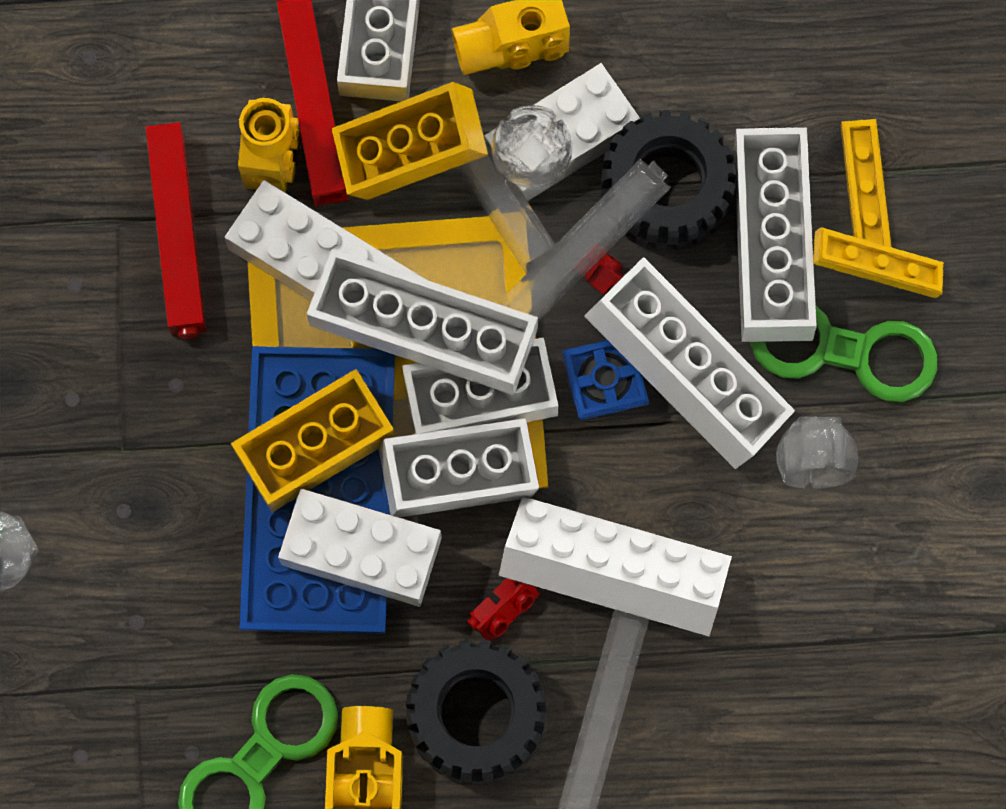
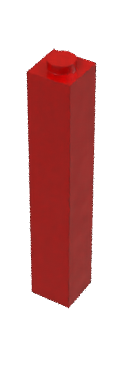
M276 1L314 205L319 206L349 200L332 132L335 122L312 1Z
M180 122L145 126L168 328L172 336H178L179 339H191L198 337L200 332H207L184 132Z

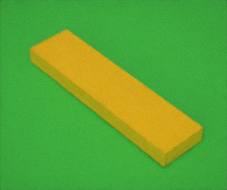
M876 119L841 122L840 128L853 236L891 247Z
M822 227L815 231L813 264L932 298L942 295L944 262Z

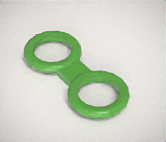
M816 304V329L819 334V346L808 360L800 363H785L776 359L768 351L765 341L750 342L756 360L772 374L782 378L799 379L815 373L824 364L846 368L856 372L860 384L871 395L887 402H905L919 397L931 386L937 373L936 350L931 339L920 328L905 321H886L872 326L865 334L836 328L830 325L827 315ZM888 336H901L910 340L919 349L923 358V369L920 376L913 383L903 387H890L881 383L872 374L868 365V354L871 347L878 340Z
M291 674L277 678L264 687L253 704L251 722L254 735L233 759L217 757L203 761L191 770L180 787L179 809H194V794L199 784L208 776L220 772L232 773L244 781L250 794L249 809H264L266 797L262 783L283 759L299 761L315 756L328 746L336 732L338 711L334 697L324 684L310 676ZM293 689L303 690L315 696L321 704L323 711L322 726L317 735L309 742L297 746L286 745L276 740L269 732L266 722L267 711L273 699L282 692Z

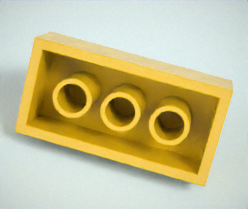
M455 82L448 83L332 128L347 195L365 200L488 155L473 91L471 88Z
M355 369L232 442L231 445L272 513L296 499L300 489L309 491L378 450L384 439L395 437V432L361 375Z

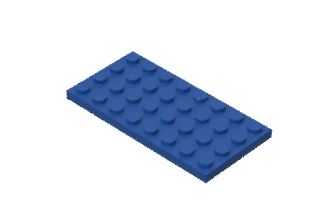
M252 346L248 433L355 369L361 375L393 427L395 355L379 349ZM379 449L309 490L390 515ZM247 473L239 629L241 631L386 634L387 597L281 565L278 556L297 498L271 513Z

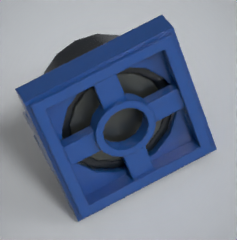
M608 340L562 351L567 383L579 421L649 404L642 374Z

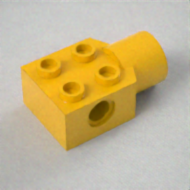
M514 0L491 6L476 22L451 28L453 43L463 76L495 67L500 69L511 67L513 70H518L529 66L532 61L540 59L552 61L561 58L564 53L569 52L570 25L562 0Z
M270 98L249 100L239 118L241 139L238 168L244 188L257 190L263 180L286 193L287 182L293 183L295 177L296 163L292 162L293 150H298L300 146L301 131L298 129V118L293 116L291 105L281 104Z
M373 706L342 708L341 743L327 750L325 809H402L403 754L402 751L392 746V709Z

